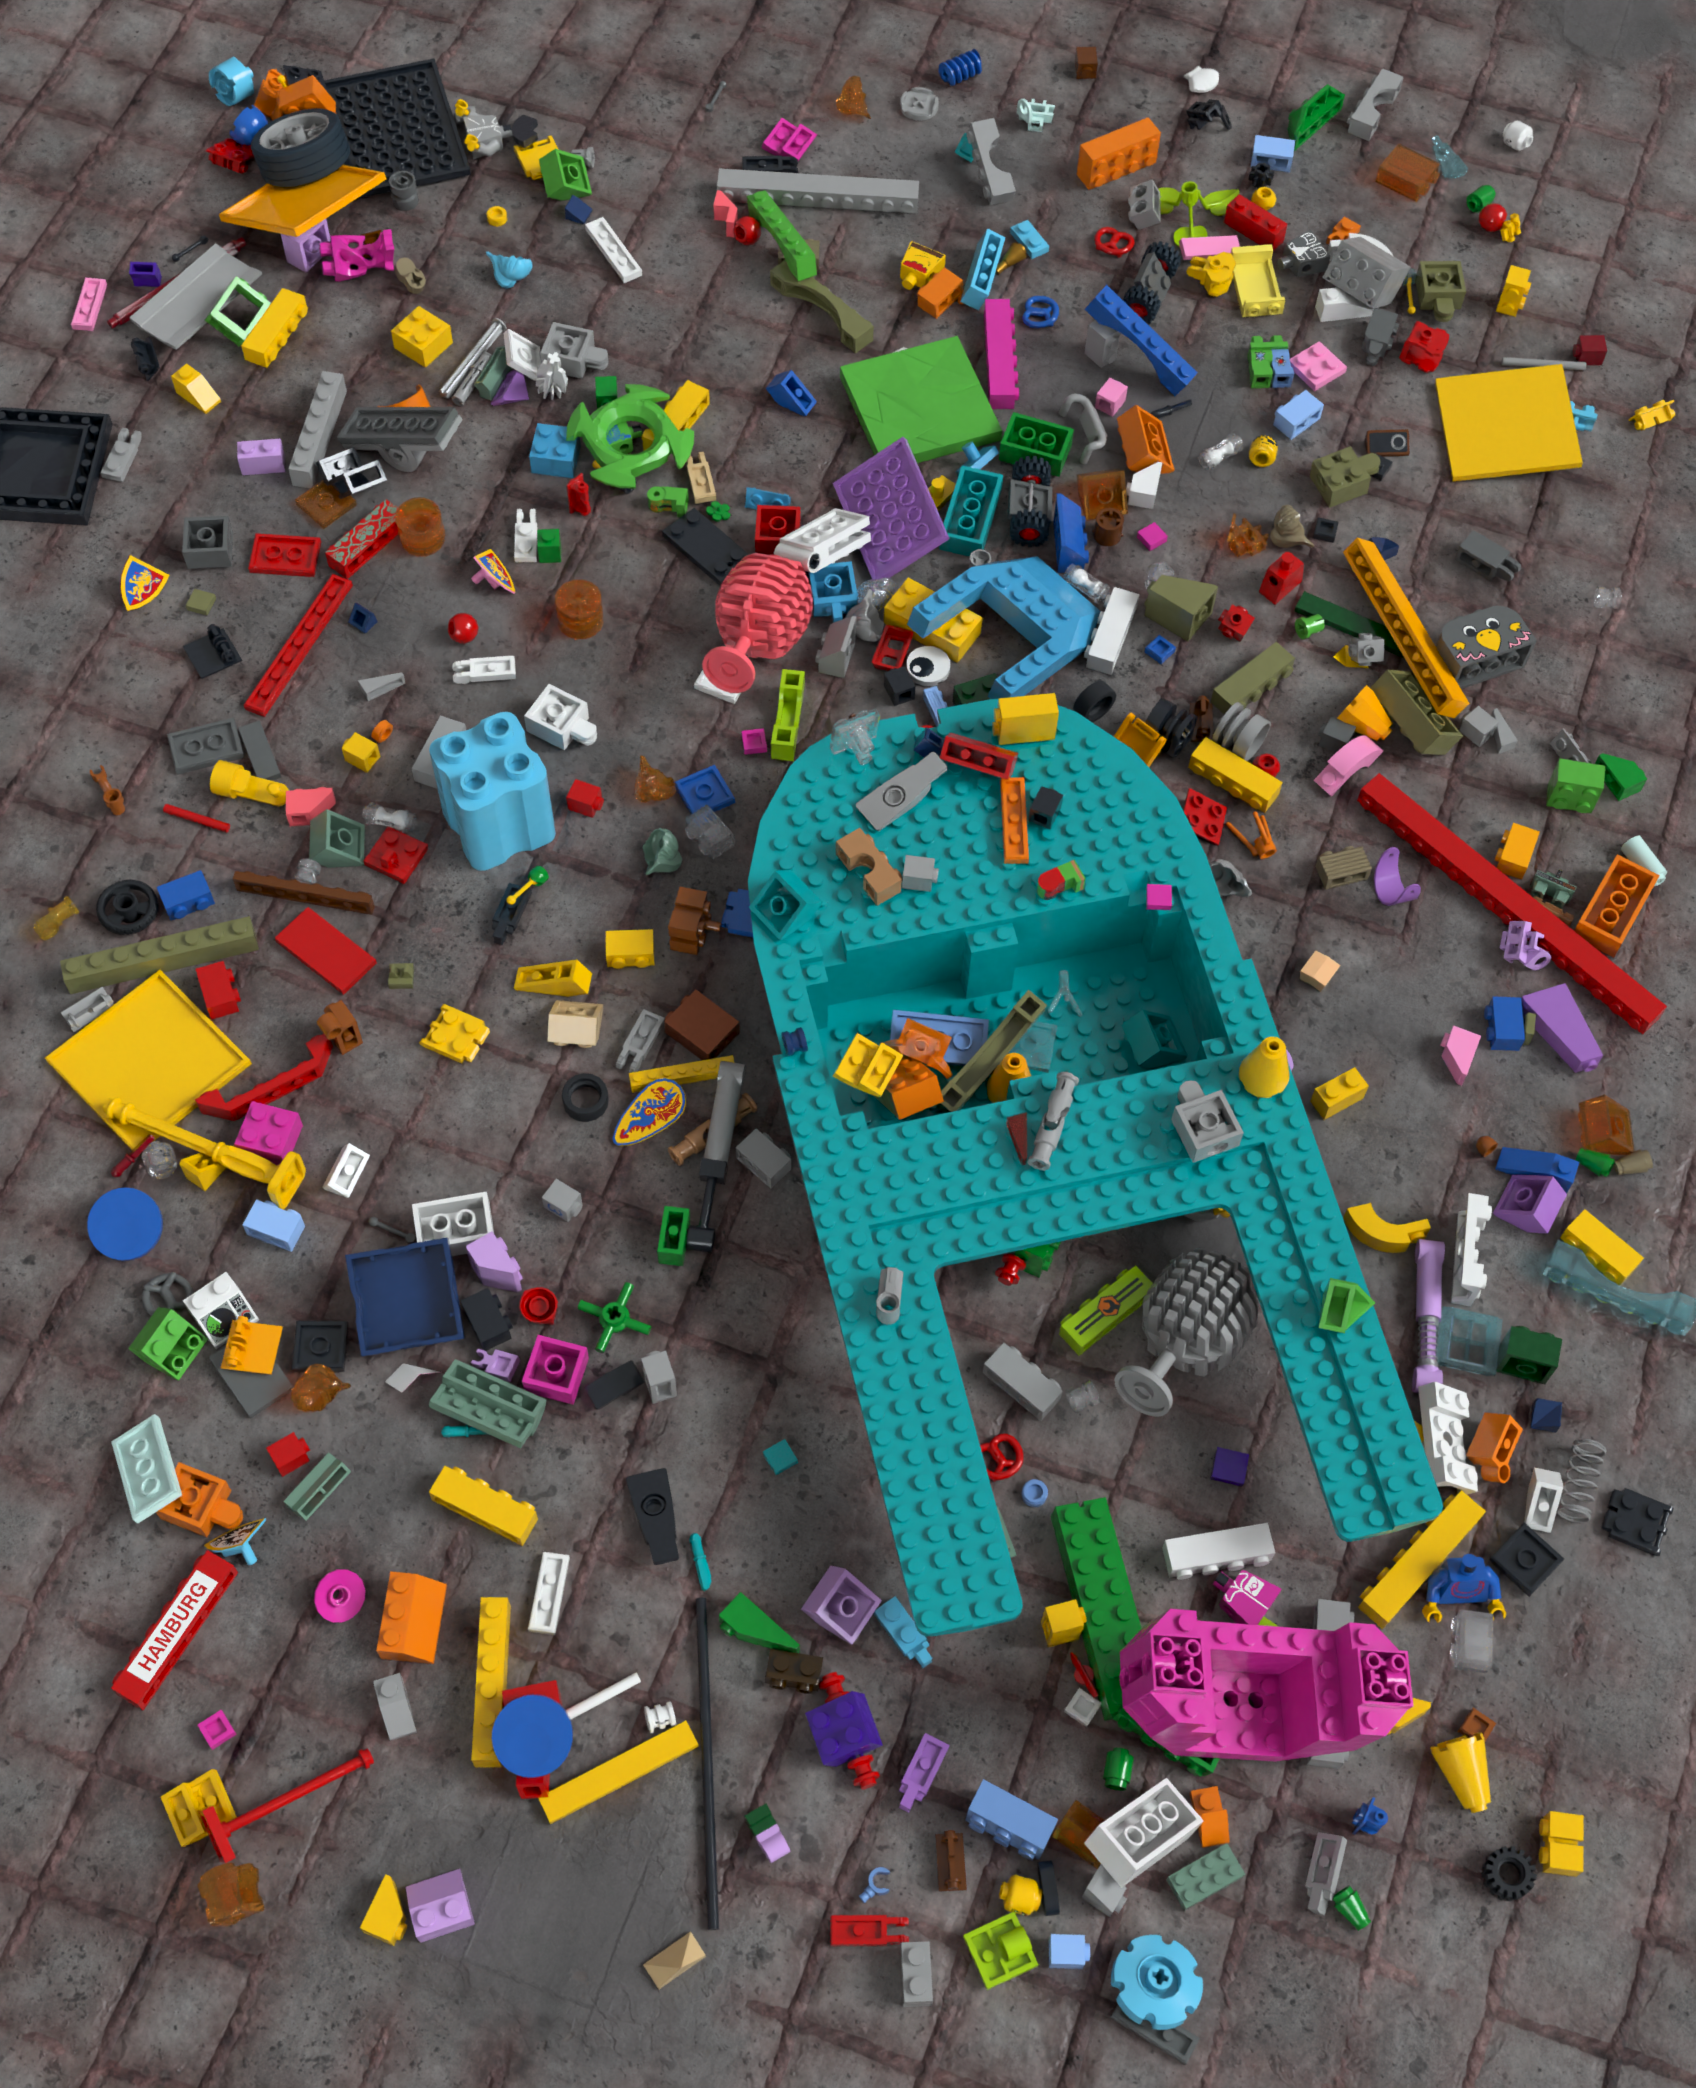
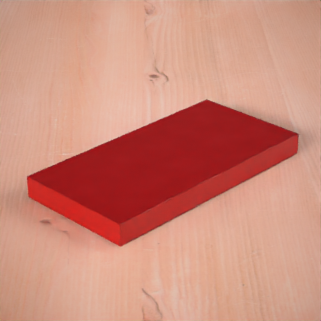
M309 907L275 937V941L343 995L377 964L375 958Z

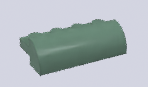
M456 1359L443 1375L442 1384L429 1401V1408L520 1449L529 1435L533 1436L546 1406V1399Z

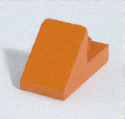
M1218 1787L1190 1791L1192 1807L1203 1819V1823L1198 1827L1202 1848L1228 1844L1230 1842L1227 1809L1223 1810Z

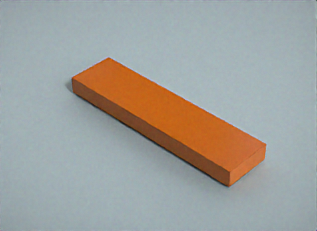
M1012 777L1008 780L1000 778L1004 864H1028L1024 777Z

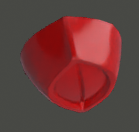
M536 1287L524 1291L519 1307L522 1315L529 1322L553 1325L558 1301L554 1293L549 1289Z

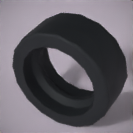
M1096 681L1084 689L1077 697L1073 710L1093 723L1110 710L1116 700V693L1105 681Z
M582 1073L573 1076L566 1082L562 1090L564 1109L571 1118L577 1121L589 1122L598 1119L608 1108L609 1096L606 1084L600 1077L593 1074ZM592 1087L599 1092L600 1098L593 1107L578 1108L572 1104L571 1095L579 1088Z

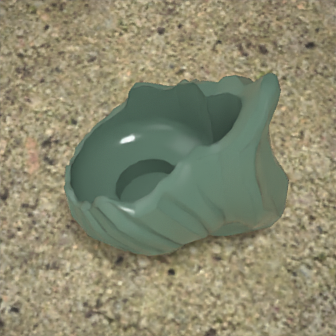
M655 829L643 845L644 858L648 864L646 875H650L653 872L670 873L676 871L682 863V857L678 852V841L670 830Z

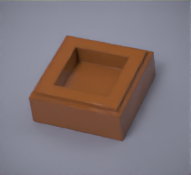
M1472 1708L1458 1732L1464 1736L1466 1735L1467 1738L1473 1737L1474 1733L1482 1732L1486 1741L1496 1722L1475 1708Z

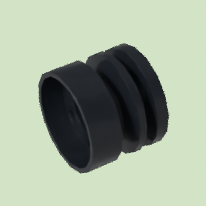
M1162 698L1156 703L1145 723L1160 734L1158 739L1162 736L1167 739L1161 751L1167 752L1169 750V756L1175 758L1191 739L1197 723V715L1191 713L1187 716V710L1182 709L1175 716L1177 705Z

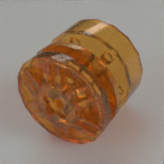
M415 497L406 500L399 506L396 511L395 522L403 548L409 554L415 556H429L441 549L445 542V530L438 505L427 498Z
M572 580L564 583L558 589L555 595L558 626L562 633L573 639H588L595 636L604 624L602 598L598 587L586 580Z

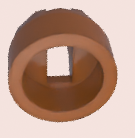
M1489 1136L1480 1137L1476 1144L1478 1152L1483 1157L1490 1155L1498 1146V1143Z

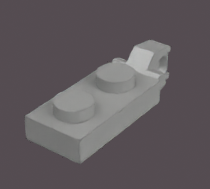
M1320 1832L1317 1834L1305 1887L1308 1888L1307 1895L1310 1897L1308 1909L1315 1914L1325 1915L1328 1900L1332 1901L1334 1897L1333 1894L1336 1891L1347 1839L1343 1836Z

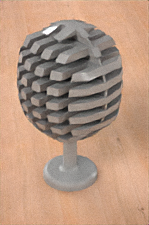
M1195 1248L1194 1252H1189L1186 1255V1259H1183V1253L1170 1260V1263L1164 1267L1162 1273L1158 1275L1154 1284L1148 1289L1147 1295L1144 1296L1142 1329L1148 1338L1147 1350L1154 1356H1158V1358L1149 1370L1135 1365L1125 1366L1119 1370L1114 1380L1118 1393L1131 1407L1149 1416H1164L1173 1404L1172 1393L1162 1380L1171 1366L1187 1373L1191 1371V1368H1194L1195 1375L1204 1377L1208 1371L1211 1372L1215 1368V1364H1218V1371L1230 1365L1231 1361L1237 1357L1239 1351L1253 1334L1254 1328L1257 1327L1259 1300L1249 1269L1242 1267V1264L1234 1259L1226 1258L1223 1254L1212 1251L1210 1255H1207L1206 1249Z

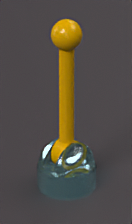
M1410 268L1402 283L1404 286H1407L1409 301L1407 311L1409 314H1414L1416 308L1413 306L1411 286L1416 282V270Z

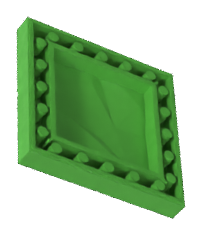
M958 336L840 366V379L874 455L901 437L907 439L917 463L963 451L962 447L973 441L976 447L1001 441L1002 429Z

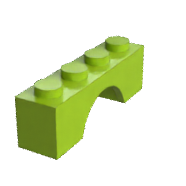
M782 669L777 719L773 727L771 740V759L794 761L805 688V671Z

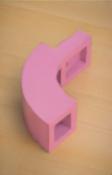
M1365 735L1359 736L1337 751L1327 761L1329 764L1314 781L1332 797L1357 770L1365 766L1369 768L1383 750Z

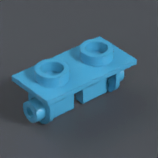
M747 487L746 508L757 510V505L788 506L791 502V497L787 494L759 490L755 487Z

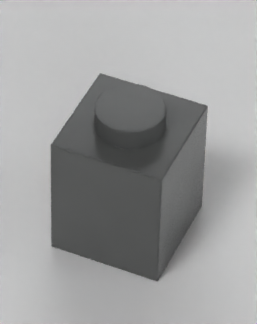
M1331 716L1328 724L1323 723L1318 733V736H1321L1319 746L1336 753L1352 741L1356 726L1344 723Z

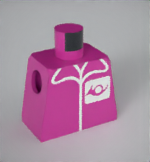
M1245 1570L1239 1573L1235 1581L1221 1572L1213 1583L1215 1587L1225 1593L1219 1603L1220 1608L1237 1624L1258 1625L1282 1590L1278 1586Z

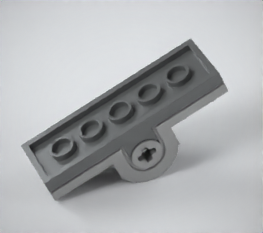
M356 407L337 439L345 450L353 447L355 450H378L383 459L392 467L404 472H413L424 458L426 451H443L447 447L448 442L457 431L462 418L455 407Z

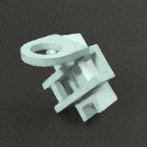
M1024 98L1020 99L1017 104L1019 120H1025L1028 123L1027 131L1042 132L1043 122H1052L1055 105L1046 104V100H1043V104L1034 103L1035 99H1032L1031 102ZM1038 123L1040 124V127L1031 126V124Z

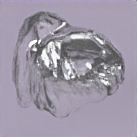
M889 577L866 580L857 589L858 604L864 599L867 591L871 589L872 605L880 612L900 587Z

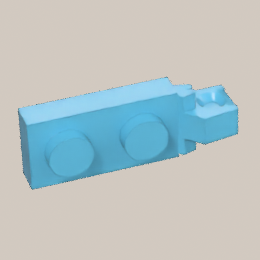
M896 1596L875 1610L873 1614L904 1656H907L910 1660L915 1657L922 1668L932 1662V1657L926 1650L929 1647L927 1638L917 1631L913 1619Z

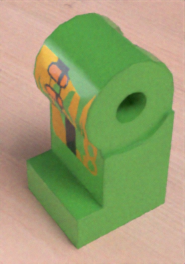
M657 486L648 490V505L653 512H677V517H682L687 513L689 503L687 488Z

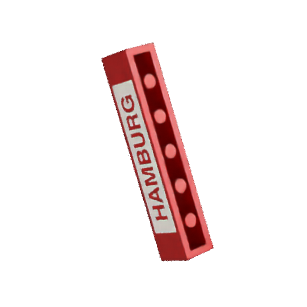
M209 1550L196 1559L193 1571L188 1578H184L180 1582L177 1594L172 1601H168L164 1605L161 1617L156 1624L153 1623L148 1628L145 1640L140 1647H136L132 1651L127 1666L115 1675L111 1689L118 1696L144 1711L237 1576L238 1571L234 1565Z

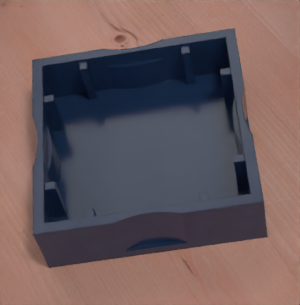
M449 1238L345 1255L350 1289L356 1305V1326L361 1357L465 1338Z

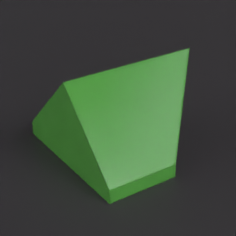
M1330 1278L1323 1293L1319 1328L1345 1333L1375 1302L1357 1283Z

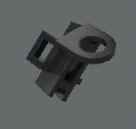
M1209 99L1206 103L1195 102L1186 111L1189 117L1187 121L1190 129L1196 126L1197 130H1200L1208 122H1211L1213 117H1220L1226 129H1232L1229 115L1219 100Z

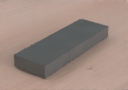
M260 720L238 727L256 777L270 781L281 778Z
M1117 2005L1111 2016L1113 2020L1184 2065L1187 2064L1200 2039L1182 2026L1167 2030H1155L1148 2020H1143L1141 2024H1138L1130 2019L1119 2005Z

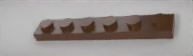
M235 871L233 876L236 890L369 915L373 914L375 908L372 895L361 891L356 893L339 887H323L317 883L306 884L294 879L283 880L272 875H256L249 871Z

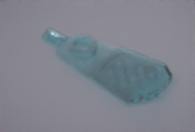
M1438 135L1432 138L1435 144L1433 150L1443 176L1449 178L1465 176L1468 172V167L1454 153L1448 143H1442Z

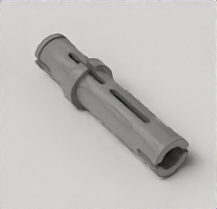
M483 352L477 363L470 367V373L452 396L453 403L458 406L464 405L475 388V381L492 355L490 353Z

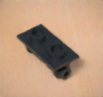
M148 337L145 341L133 338L130 345L134 354H136L138 370L145 374L146 380L149 381L160 368L151 337Z

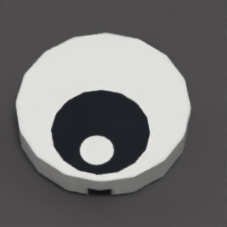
M922 646L909 654L906 669L912 681L916 684L935 686L942 680L945 681L950 673V659L943 650L937 647Z

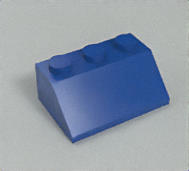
M1060 493L1056 495L1053 517L1057 572L1073 573L1076 570L1084 572V566L1089 562V552L1084 547L1087 546V533H1083V529H1085V516H1081L1080 506Z

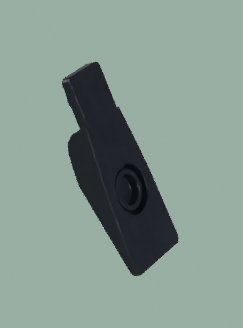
M666 1468L628 1476L626 1482L641 1533L646 1545L650 1547L653 1564L660 1565L677 1561L679 1553L675 1541L677 1538L676 1523Z

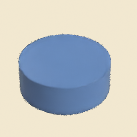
M1036 1479L1027 1481L1022 1488V1500L1030 1507L1043 1505L1048 1496L1046 1485Z

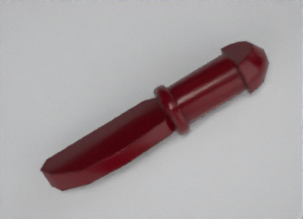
M149 1134L130 1154L126 1153L125 1157L113 1167L111 1175L113 1177H120L132 1163H135L134 1159L144 1151L155 1137Z

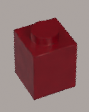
M1580 335L1577 344L1573 346V357H1576V361L1586 362V365L1603 364L1607 354L1604 335Z

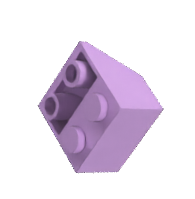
M491 1231L466 1246L471 1267L484 1286L513 1292L522 1290L520 1281L523 1278L519 1272V1264L514 1257H509L506 1252L508 1248L501 1237L496 1238Z

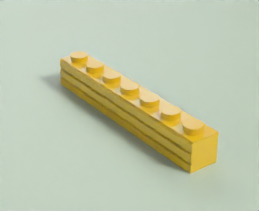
M731 1055L629 1073L632 1093L641 1092L649 1083L656 1079L666 1078L674 1080L679 1085L718 1078L720 1062L735 1063L734 1057Z

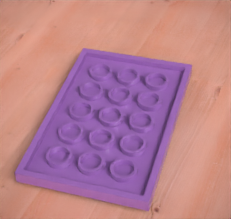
M901 437L833 483L845 511L869 516L870 525L861 530L870 532L871 541L864 544L860 551L876 585L886 581L950 539L909 443L904 437Z

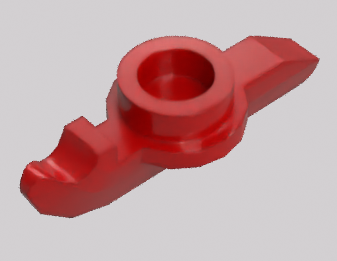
M1070 1652L1072 1664L1076 1668L1074 1672L1075 1680L1077 1683L1085 1685L1094 1698L1099 1696L1092 1683L1094 1678L1093 1670L1087 1665H1082L1079 1658L1073 1652Z

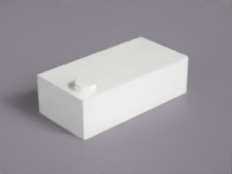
M1165 1778L1098 1825L1084 1844L1122 1888L1189 1839L1203 1823V1819L1172 1783Z

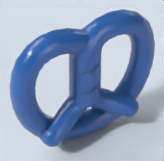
M1046 296L1030 297L1025 303L1026 311L1022 316V320L1025 325L1032 328L1052 327L1059 316V306L1053 299ZM1043 302L1050 306L1048 308L1031 307V304ZM1029 316H1044L1046 320L1035 322L1029 320Z

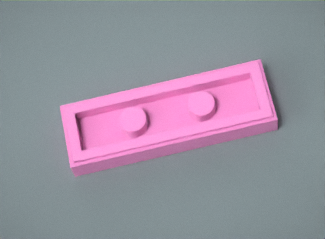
M1237 235L1181 238L1179 241L1183 260H1191L1195 256L1207 259L1209 255L1215 256L1221 252L1231 254L1232 247H1240Z
M85 278L71 322L72 329L94 330L107 287L106 279Z

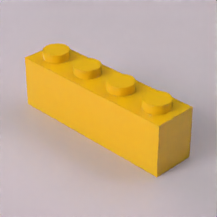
M284 288L280 290L241 345L246 361L267 368L276 359L281 347L285 346L288 337L296 330L300 320L307 314L308 307L304 295Z
M689 380L678 388L676 395L666 403L664 412L677 430L684 431L686 428L690 429L710 404L709 390ZM645 429L642 434L644 451L654 441V435L650 429Z
M1207 737L1204 738L1192 753L1188 766L1195 774L1205 777L1215 786L1222 787L1234 797L1242 799L1254 809H1259L1264 813L1278 797L1283 783Z
M444 1466L429 1491L431 1500L523 1546L538 1520L537 1513L534 1511L535 1507L525 1501L519 1503L513 1500L512 1496L506 1491L499 1489L497 1492L489 1488L490 1485L482 1479L476 1478L473 1480L467 1477V1473L458 1467L451 1469Z

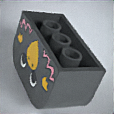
M1492 606L1483 610L1478 609L1465 616H1458L1446 623L1439 636L1436 648L1458 685L1463 689L1524 668L1537 640L1516 611L1505 606Z

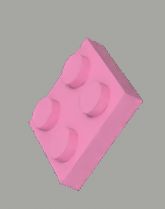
M1320 341L1290 359L1294 372L1313 391L1318 390L1346 373L1347 366Z

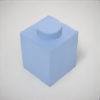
M1050 1935L1048 1939L1049 1968L1083 1969L1085 1961H1090V1944L1085 1943V1935Z

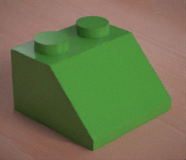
M554 149L539 159L547 197L564 201L569 200L572 195L580 198L592 194L582 156Z

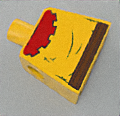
M911 241L901 262L900 278L903 280V287L911 290L915 285L918 287L925 286L931 281L934 274L939 273L945 267L946 255Z

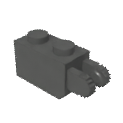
M1374 308L1361 346L1363 352L1367 353L1365 362L1368 365L1375 366L1378 363L1379 357L1384 358L1386 350L1391 351L1394 338H1391V336H1396L1400 325L1396 323L1398 314Z

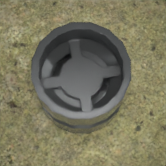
M398 171L392 174L389 179L394 207L401 211L414 209L419 202L414 175L408 171Z

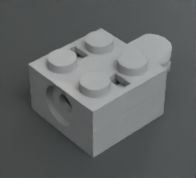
M553 322L540 352L541 363L544 359L547 360L549 353L553 355L554 352H557L561 360V368L565 370L566 375L580 379L583 378L587 367L604 370L609 363L607 350L595 347L592 330Z
M1184 1082L1180 1086L1177 1095L1181 1104L1175 1106L1171 1120L1192 1162L1194 1163L1238 1147L1244 1132L1223 1091L1220 1090L1205 1096L1198 1082Z

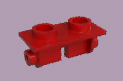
M580 473L566 485L569 512L572 514L577 511L581 515L587 516L591 512L590 503L587 501L589 500V486L584 482L583 474Z

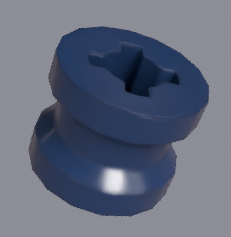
M802 1027L796 1028L791 1033L788 1031L781 1033L787 1056H792L797 1051L802 1053L808 1051Z

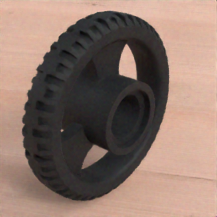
M126 879L111 884L100 894L96 904V913L100 923L108 931L119 935H132L133 933L140 932V930L143 931L154 921L158 913L159 903L155 892L149 885L139 880ZM129 890L141 891L149 900L144 903H138L135 894ZM115 896L113 906L116 911L112 915L106 916V905ZM141 914H143L144 917L137 921L141 917ZM121 922H124V923H132V924L121 925Z

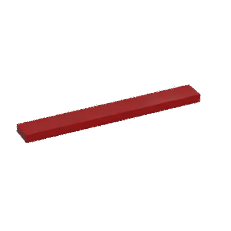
M335 574L330 576L245 702V710L262 717L267 715L352 588V581Z

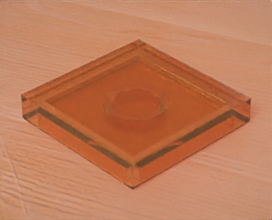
M323 480L295 499L296 505L323 529L357 506L356 500L352 496L340 499L338 496L341 494L332 485L327 486Z

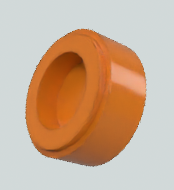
M387 720L381 721L372 731L371 737L378 743L384 742L392 733L393 725Z

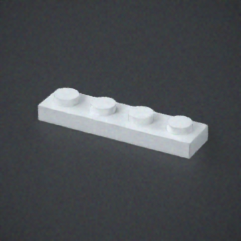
M604 217L585 224L587 233L624 283L642 276V269Z

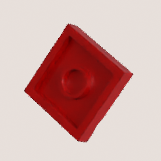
M387 826L364 859V865L405 884L428 851V844Z

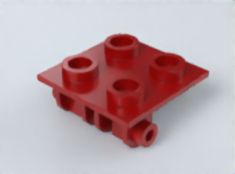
M226 138L224 141L206 149V152L210 153L209 160L212 164L238 173H246L248 170L246 161L254 157L251 145H240L232 138Z
M1188 788L1183 811L1196 835L1218 846L1227 807Z

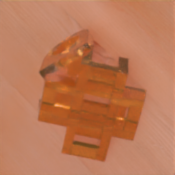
M1233 513L1227 541L1228 547L1237 558L1247 552L1254 556L1265 550L1269 535H1262L1260 533L1261 525L1253 527L1246 518H1243L1242 525L1237 526L1235 524L1237 514Z

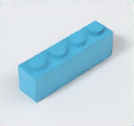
M988 228L977 244L960 302L976 310L980 309L985 299L989 296L1005 237Z

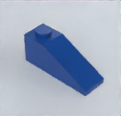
M1502 1147L1495 1170L1509 1175L1553 1176L1567 1194L1574 1182L1579 1162L1556 1153Z

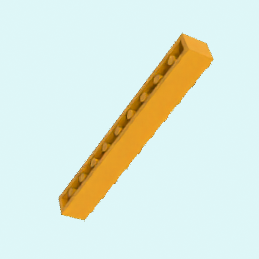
M1357 537L1343 551V554L1437 714L1455 718L1470 703L1438 653L1432 639L1374 542Z

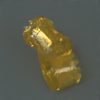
M68 896L64 897V901L55 907H49L47 909L49 914L38 919L39 922L36 921V924H34V931L42 940L54 937L59 930V926L63 924L62 921L73 914L77 915L79 913V910L75 904L72 905L73 901Z

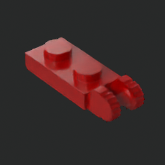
M887 1915L830 1916V1946L901 1945V1943L909 1942V1936L887 1935V1926H908L909 1918L887 1917Z

